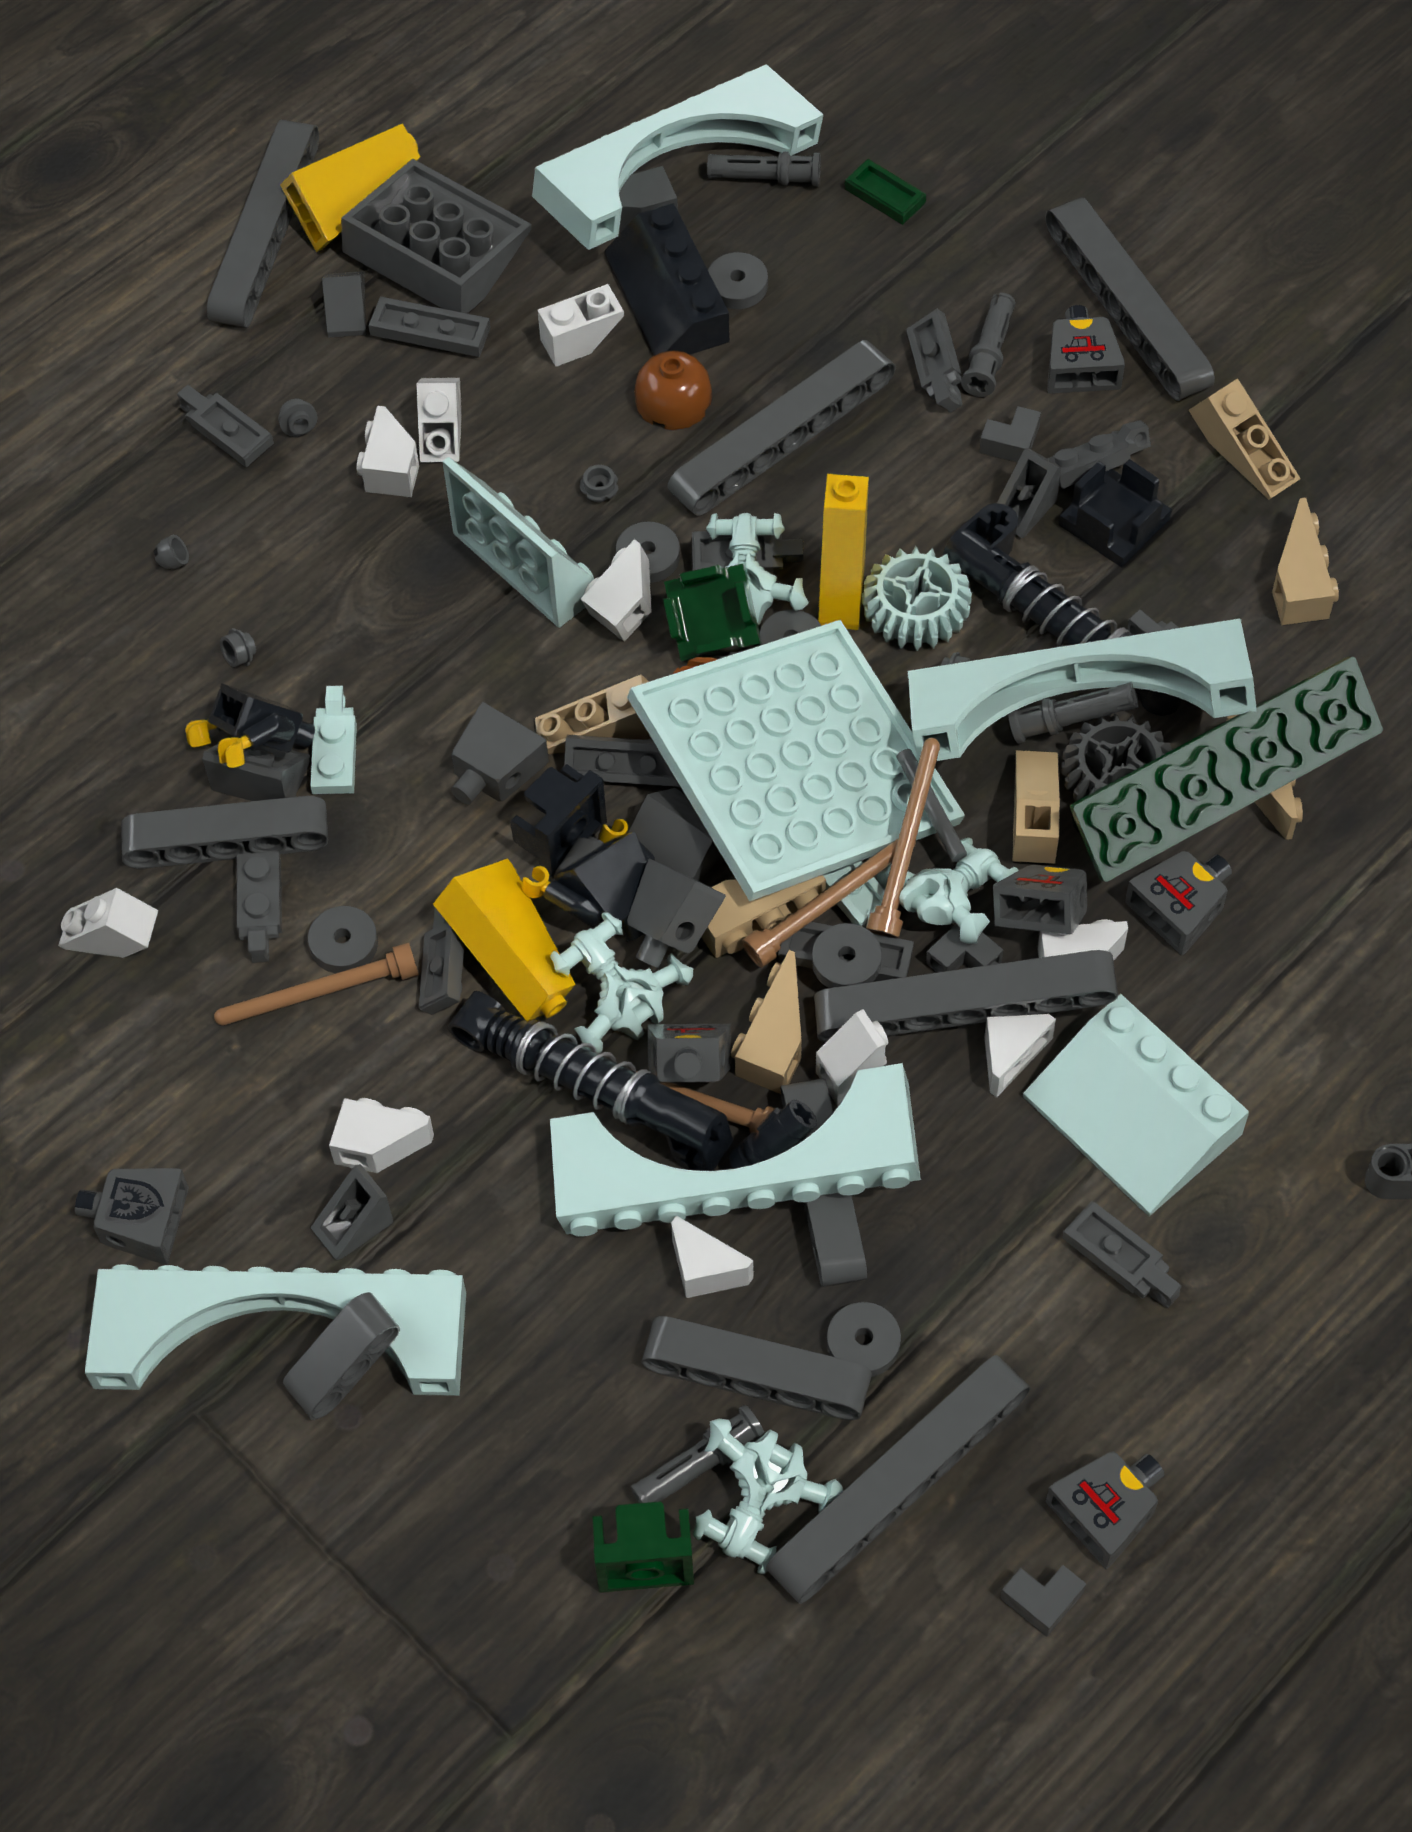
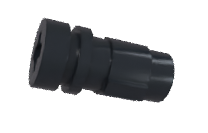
M799 1100L790 1101L783 1109L776 1107L758 1125L757 1130L759 1132H752L730 1153L729 1159L733 1169L771 1159L804 1141L807 1135L817 1126L816 1116L806 1104Z

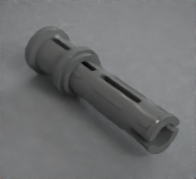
M783 151V153H779L778 157L708 155V178L778 180V183L787 186L789 182L812 183L814 187H819L820 153H814L813 156H791L789 152Z
M999 293V298L997 294H994L991 298L980 341L969 353L968 360L970 366L969 370L965 371L962 376L961 385L967 393L973 396L987 397L995 391V374L1003 364L1001 348L1016 303L1014 298L1007 293Z
M1128 682L1117 687L1057 702L1055 699L1046 698L1042 700V704L1020 710L1017 709L1009 713L1008 716L1014 739L1018 744L1025 743L1027 737L1047 732L1051 735L1059 734V731L1063 730L1064 726L1121 711L1137 709L1138 700L1132 682Z
M743 1405L738 1408L739 1414L729 1420L732 1427L729 1433L745 1445L747 1442H756L765 1434V1431L749 1407ZM710 1427L705 1430L706 1433L703 1434V1440L630 1486L639 1503L660 1502L720 1463L724 1466L733 1462L718 1448L712 1452H704L710 1438Z

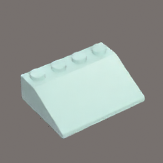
M450 457L443 460L453 534L558 628L586 608L581 598L588 584L594 579L589 568L583 563L577 564L571 559L557 540H550L546 537L530 516L526 515L524 517L504 493H496L485 482Z
M1122 994L1090 1019L1023 1093V1098L1148 1216L1152 1215L1243 1134L1249 1111Z

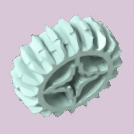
M916 546L912 554H906L902 549H899L896 553V558L885 554L884 559H882V565L874 564L871 569V575H868L864 581L862 604L864 605L866 621L872 622L874 633L883 632L886 643L896 638L900 648L909 642L914 643L913 645L918 651L922 643L927 642L934 649L938 638L949 642L952 632L960 633L963 621H966L969 617V604H971L972 593L970 592L967 575L961 574L962 570L959 563L950 565L947 554L936 558L933 548L927 554H920Z

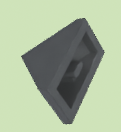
M364 271L331 273L323 276L322 283L328 338L366 335Z
M1029 448L1024 449L997 502L1011 507L1018 516L1016 535L1024 538L1057 501L1061 471L1060 466Z
M359 1164L352 1168L315 1220L311 1229L332 1256L339 1260L377 1235L394 1221L387 1196L363 1166Z

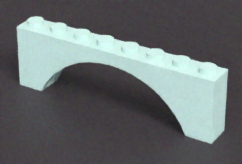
M766 64L728 82L719 84L699 95L690 97L672 107L663 109L645 119L634 122L609 135H604L600 139L582 147L575 148L555 159L542 163L535 167L532 197L581 244L590 250L618 237L622 213L619 192L630 175L649 160L673 149L714 142L749 144L783 153V151L789 152L792 156L818 144L823 114Z
M1240 618L908 671L912 733L918 762L923 744L928 738H935L940 743L937 761L960 758L971 742L987 727L1021 707L1063 693L1094 688H1112L1128 682H1132L1133 688L1162 692L1184 699L1203 709L1213 718L1239 715L1249 711L1257 712L1253 675Z
M903 1063L858 1070L845 1098L831 1117L818 1130L786 1152L771 1159L736 1169L693 1171L670 1167L644 1158L615 1139L601 1124L594 1112L550 1119L556 1218L566 1234H573L575 1236H589L595 1234L599 1229L612 1227L624 1230L634 1229L644 1222L657 1220L671 1223L675 1216L683 1220L686 1216L703 1213L709 1216H720L727 1214L730 1209L749 1206L753 1209H766L773 1206L775 1202L787 1200L811 1202L818 1199L820 1195L833 1193L856 1195L863 1192L865 1188L878 1186L895 1189L905 1187L911 1181L921 1180L909 1083Z
M125 1264L115 1265L112 1269H98L85 1374L93 1389L139 1390L149 1374L172 1350L191 1336L214 1324L245 1314L282 1310L306 1312L335 1319L351 1300L363 1293L370 1292L400 1327L398 1336L385 1352L392 1358L405 1376L413 1395L459 1396L466 1305L465 1284L462 1275H456L448 1270H434L429 1275L410 1274L401 1269H389L384 1271L383 1274H365L362 1270L354 1268L341 1269L338 1273H320L316 1269L305 1267L294 1269L293 1272H274L266 1267H252L248 1269V1272L229 1271L220 1266H208L203 1268L202 1271H188L173 1265L160 1266L157 1270H139L135 1266Z

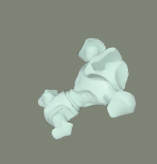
M717 513L711 515L706 530L712 540L717 538L718 535H732L729 550L733 553V561H730L729 566L725 567L744 564L746 567L758 625L765 611L772 605L773 599L790 602L794 611L802 610L809 603L803 591V578H796L794 586L776 583L777 577L765 571L763 567L759 566L758 561H755L757 558L756 554L760 551L758 535H774L778 539L780 534L785 531L780 514L774 513V519H757V516H751L749 513L739 514V516H735L733 519H718Z
M967 837L960 840L967 852V856L957 862L955 869H923L917 874L907 871L899 903L908 912H917L918 918L923 922L935 925L956 923L960 927V941L966 944H976L979 935L990 921L983 913L969 912L971 905L967 897L968 890L981 887L991 878L999 882L1019 870L1016 867L1008 869L1001 865L1000 860L993 851L975 848L972 846L973 840ZM891 865L876 875L877 881L883 889L886 887Z
M609 912L602 913L604 921L594 929L590 928L578 932L571 942V947L559 955L558 952L553 951L550 955L554 963L555 972L569 977L570 969L582 961L586 966L587 973L596 974L597 979H600L602 982L600 984L602 991L599 993L598 1007L594 1010L598 1017L587 1029L583 1026L574 1028L582 1044L591 1043L596 1048L597 1054L602 1053L603 1042L601 1039L610 1028L614 1031H622L631 1038L638 1040L644 1035L641 1024L648 1018L655 1024L660 1023L663 1020L662 996L664 992L662 988L673 982L680 985H689L693 978L694 970L692 967L682 964L672 953L667 958L668 966L652 973L650 968L646 970L630 968L627 970L624 967H619V963L614 960L615 957L613 956L616 953L609 949L605 942L615 934L623 935L622 921L613 917Z
M715 1419L710 1421V1438L704 1452H712L718 1448L733 1461L730 1469L735 1472V1477L739 1479V1486L742 1488L741 1495L744 1498L743 1501H740L739 1507L736 1506V1509L731 1508L730 1519L727 1525L713 1518L709 1509L703 1514L696 1516V1527L693 1535L697 1540H700L704 1534L718 1542V1546L723 1549L727 1556L732 1558L739 1557L741 1559L746 1557L759 1564L757 1570L759 1574H765L767 1572L766 1566L776 1554L777 1547L768 1548L754 1540L758 1531L764 1528L762 1518L765 1515V1510L770 1511L773 1506L779 1507L782 1504L794 1503L798 1505L799 1499L802 1498L818 1503V1512L820 1513L844 1490L836 1479L824 1485L808 1481V1473L803 1464V1450L797 1443H793L789 1450L776 1444L778 1433L770 1429L756 1442H747L743 1445L729 1433L732 1429L729 1420Z

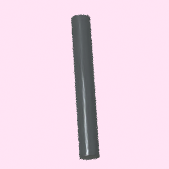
M905 749L899 752L896 758L912 786L918 761L911 749ZM930 785L924 810L951 860L957 862L966 857L967 852Z

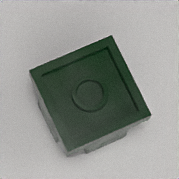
M744 564L722 568L720 565L681 573L679 574L680 578L664 582L667 598L663 599L671 638L677 642L681 662H687L696 657H709L762 645Z
M662 1502L618 1505L616 1507L617 1541L605 1544L602 1516H592L594 1560L600 1593L694 1585L688 1508L679 1509L681 1537L668 1538Z

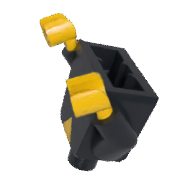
M221 683L209 719L189 722L185 732L187 742L191 747L210 744L209 730L217 729L218 732L224 730L235 736L222 739L218 744L220 763H227V767L235 768L245 764L243 749L246 748L254 750L264 745L286 753L292 750L294 744L307 748L314 738L315 726L302 721V713L284 704Z
M617 819L614 821L611 829L606 824L602 825L598 839L604 842V844L553 875L555 881H548L549 873L545 867L536 866L533 868L532 878L538 881V883L523 877L521 888L522 892L530 898H540L544 895L547 901L583 923L590 925L592 928L597 927L604 921L602 913L609 912L613 917L622 921V932L626 941L629 942L645 934L629 926L627 919L649 858L655 861V857L638 840L634 831L627 833V822L623 819Z

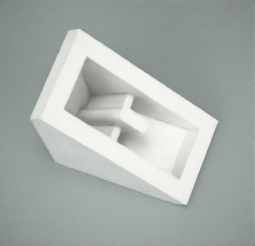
M1050 1014L987 1017L984 1038L991 1094L998 1097L1053 1039L1056 1022L1054 1017Z
M675 1216L671 1222L672 1240L686 1298L750 1284L753 1279L752 1259L680 1217Z

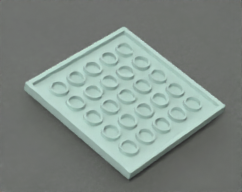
M841 620L630 689L627 696L629 702L749 901L872 857L899 838L912 786L896 756L905 749H911L918 761L913 733ZM934 769L930 785L954 827L961 823L965 814L937 770ZM923 810L916 840L937 833L925 810Z

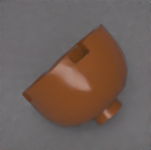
M680 351L661 352L651 357L638 372L634 390L637 411L646 422L653 425V421L664 424L665 429L678 430L689 428L705 417V410L709 407V404L711 406L712 388L707 370L695 357Z

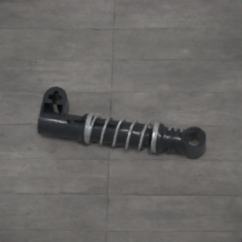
M994 503L983 507L953 534L944 549L943 556L948 555L950 564L959 563L961 572L996 595L998 603L1008 612L1017 610L1023 614V622L1032 620L1039 625L1040 634L1048 631L1058 638V646L1064 643L1069 646L1133 635L1124 627L1117 629V624L1114 620H1102L1097 608L1086 609L1083 607L1079 596H1067L1062 584L1051 585L1048 583L1047 575L1044 572H1039V569L1034 565L1032 566L1028 562L1020 564L1009 556L1013 548L1018 516L1007 505ZM987 537L992 539L991 543L987 541ZM1108 623L1114 625L1113 633H1110L1111 626ZM1135 688L1136 693L1140 695L1142 706L1154 715L1165 716L1177 711L1182 700L1179 697L1166 693Z
M474 991L448 1025L451 1035L465 1047L476 1052H482L484 1049L489 1050L502 1058H507L511 1062V1066L520 1073H523V1075L534 1073L537 1081H542L545 1078L553 1081L556 1091L567 1088L574 1092L573 1095L576 1100L586 1097L593 1101L595 1109L605 1106L613 1110L615 1119L619 1118L625 1124L632 1126L642 1124L665 1135L672 1156L686 1170L714 1171L733 1143L732 1133L724 1113L661 1084L658 1077L651 1073V1071H647V1069L636 1072L635 1066L631 1062L624 1061L618 1064L610 1052L597 1054L596 1048L591 1043L578 1045L576 1038L572 1034L559 1036L555 1027L549 1025V1023L540 1020L525 1021L523 1018L506 1012L505 1008L498 1001L483 992Z

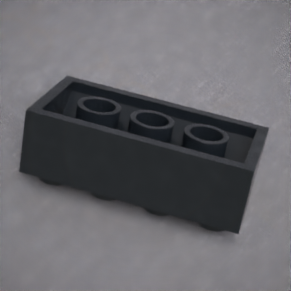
M671 203L639 213L605 249V256L653 355L655 356L667 351H680L691 355L729 343V311L675 204Z

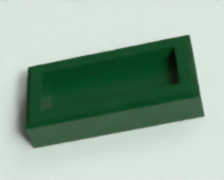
M867 159L845 180L844 189L902 225L926 203V194L870 159Z

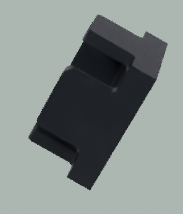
M1129 459L1123 464L1122 474L1113 469L1105 471L1106 465L1098 461L1075 484L1073 502L1060 515L1059 525L1122 567L1171 519L1172 509L1157 498L1159 479Z
M565 764L560 772L553 767L547 768L524 792L525 800L546 814L535 826H532L518 815L510 821L513 841L539 860V866L545 867L549 877L552 879L578 838L587 839L588 837H593L601 829L602 825L607 823L603 778L592 770L582 775L568 764Z

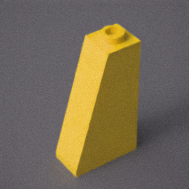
M402 123L294 171L280 184L316 252L323 250L342 232L341 218L410 160L415 159L417 161L420 158L418 146L414 137L407 132Z
M827 474L823 512L818 619L821 626L841 620L846 629L859 630L865 569L869 477Z
M505 859L454 877L433 905L526 1021L533 1020L542 1015L550 1018L565 1007L567 1001L564 998L576 984L571 974L568 977L562 973L555 972L554 963L550 955L553 951L558 952L531 898L522 892V881L509 859Z

